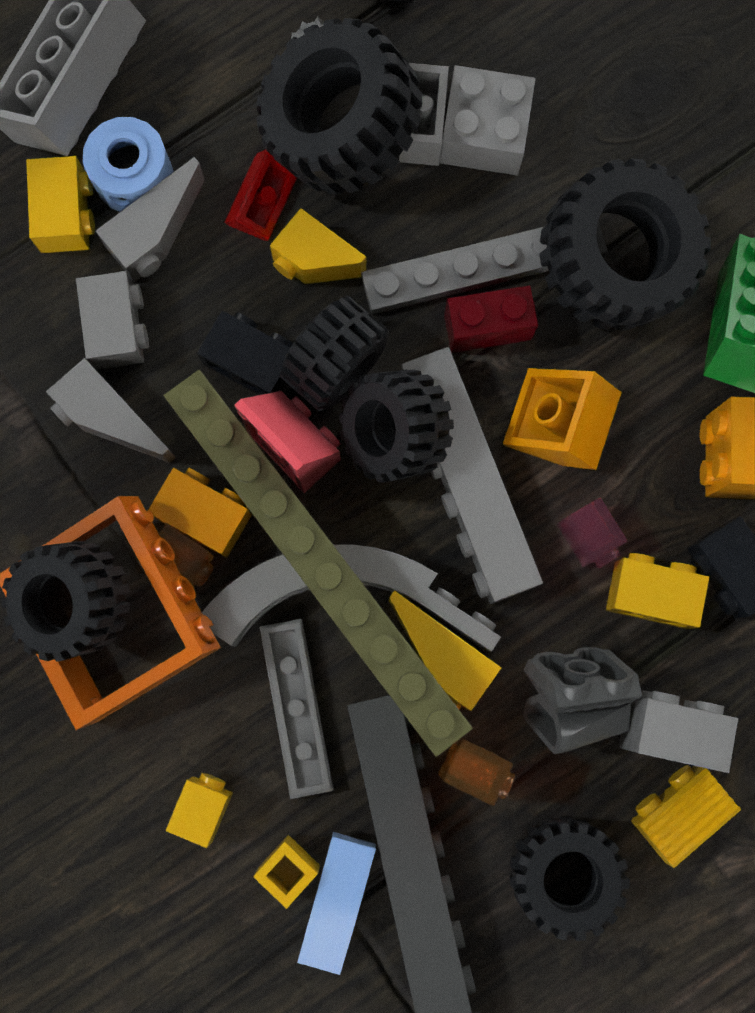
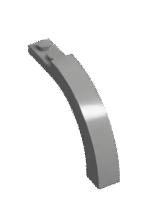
M333 544L363 585L387 590L392 593L395 590L404 598L416 604L487 653L492 652L500 640L501 636L493 632L496 624L476 611L472 616H469L457 608L461 601L446 590L439 587L435 593L429 589V586L438 574L433 570L400 554L379 548ZM282 554L242 574L226 586L207 605L202 614L206 615L214 624L210 627L213 634L229 645L236 647L251 626L266 612L289 597L309 590V588Z

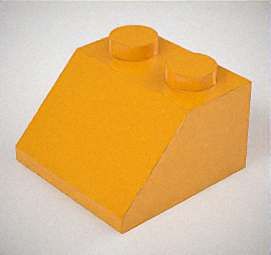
M528 368L503 445L562 466L597 470L622 392L595 371Z

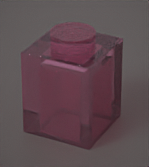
M601 497L567 516L557 524L583 567L592 562H595L598 568L604 566L620 556L617 547L627 542L626 537Z

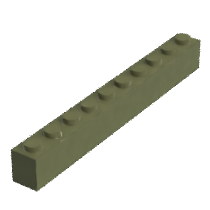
M200 369L164 394L165 399L432 753L437 757L473 728Z

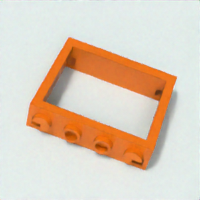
M117 496L43 546L86 541L113 522L118 521L186 648L105 698H102L80 656L57 662L55 659L50 661L39 659L75 730L99 722L221 648L210 628L214 624L206 615L202 614L195 601L196 592L194 587L179 572L173 561L175 554L172 547L164 538L160 537L153 524L154 515L152 511H146L138 496ZM10 567L0 573L1 588L5 578L12 577L9 571ZM2 588V590H3V592H4V594H5V596H6L7 591Z

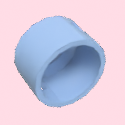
M115 117L101 123L89 134L83 147V165L99 197L111 209L119 212L173 173L171 162L159 133L147 122L134 117ZM128 145H136L139 148V158L132 167L118 169L113 167L108 161V157L115 150Z

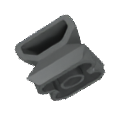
M583 647L575 650L573 654L566 655L556 652L538 653L533 659H528L524 668V672L539 693L527 699L523 712L524 720L553 754L565 753L628 732L631 703L642 697L638 675L609 649Z

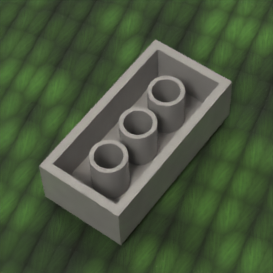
M49 0L0 81V130L15 143L68 156L71 149L77 144L79 135L90 116L96 111L100 99L110 82L116 77L118 68L130 48L135 44L138 34L146 22L130 0Z

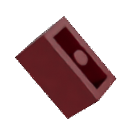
M530 285L447 298L444 316L451 353L530 341L538 327Z

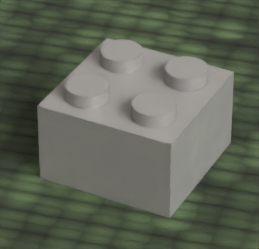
M455 65L439 163L518 176L525 151L535 78Z
M642 691V697L631 703L629 730L621 734L618 748L729 773L738 718L723 715L724 706L685 700L684 706L679 705L680 696L657 691Z

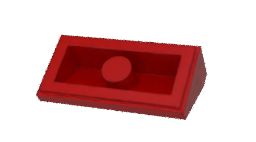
M266 149L257 153L224 223L249 235L268 241L297 177L278 163Z

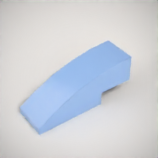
M333 832L297 963L340 975L375 854V843Z

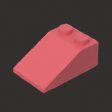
M282 391L242 398L234 405L248 434L304 493L341 460L340 451L337 449L341 445L339 440L327 427L323 426L319 430L308 419L312 413L297 396L290 400Z

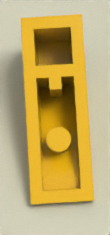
M394 590L389 597V602L416 654L456 707L460 709L463 706L465 709L472 711L501 667Z

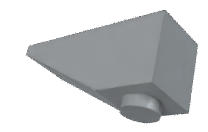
M195 157L96 230L104 246L127 272L133 282L140 277H148L159 269L161 262L167 257L205 181L200 163Z
M85 358L46 391L56 402L50 409L67 427L74 422L85 432L170 463L176 458Z

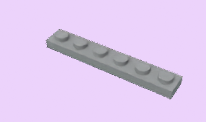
M598 221L597 243L602 257H605L608 251ZM544 227L361 272L371 315L549 271L548 266H541L539 255L547 247V245L540 243L541 230Z

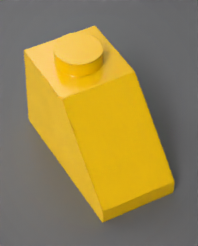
M301 208L270 245L274 261L273 266L277 271L290 280L295 276L304 284L361 277V272L366 271V256Z

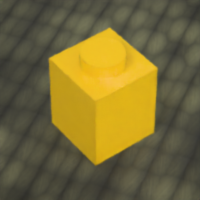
M201 773L200 778L193 776L187 779L166 832L208 848L215 838L233 792L224 789L226 782L206 773Z
M287 835L258 867L253 877L287 909L316 877L320 864L294 839Z

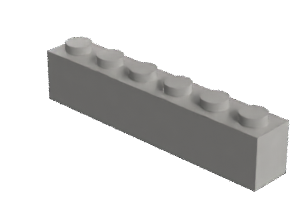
M449 347L401 364V370L415 369L421 371L422 375L428 374L434 379L433 386L440 385L445 392L443 395L444 401H449L452 410L448 411L449 419H453L454 429L449 431V435L453 438L451 447L445 448L447 453L445 460L437 463L438 468L433 470L431 474L434 480L441 478L446 490V494L441 495V499L450 519L456 517L462 533L456 535L464 557L468 558L471 556L477 572L472 574V578L480 598L487 596L489 603L493 604L543 584Z

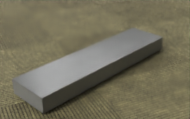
M303 619L261 626V638L290 799L333 791V782Z

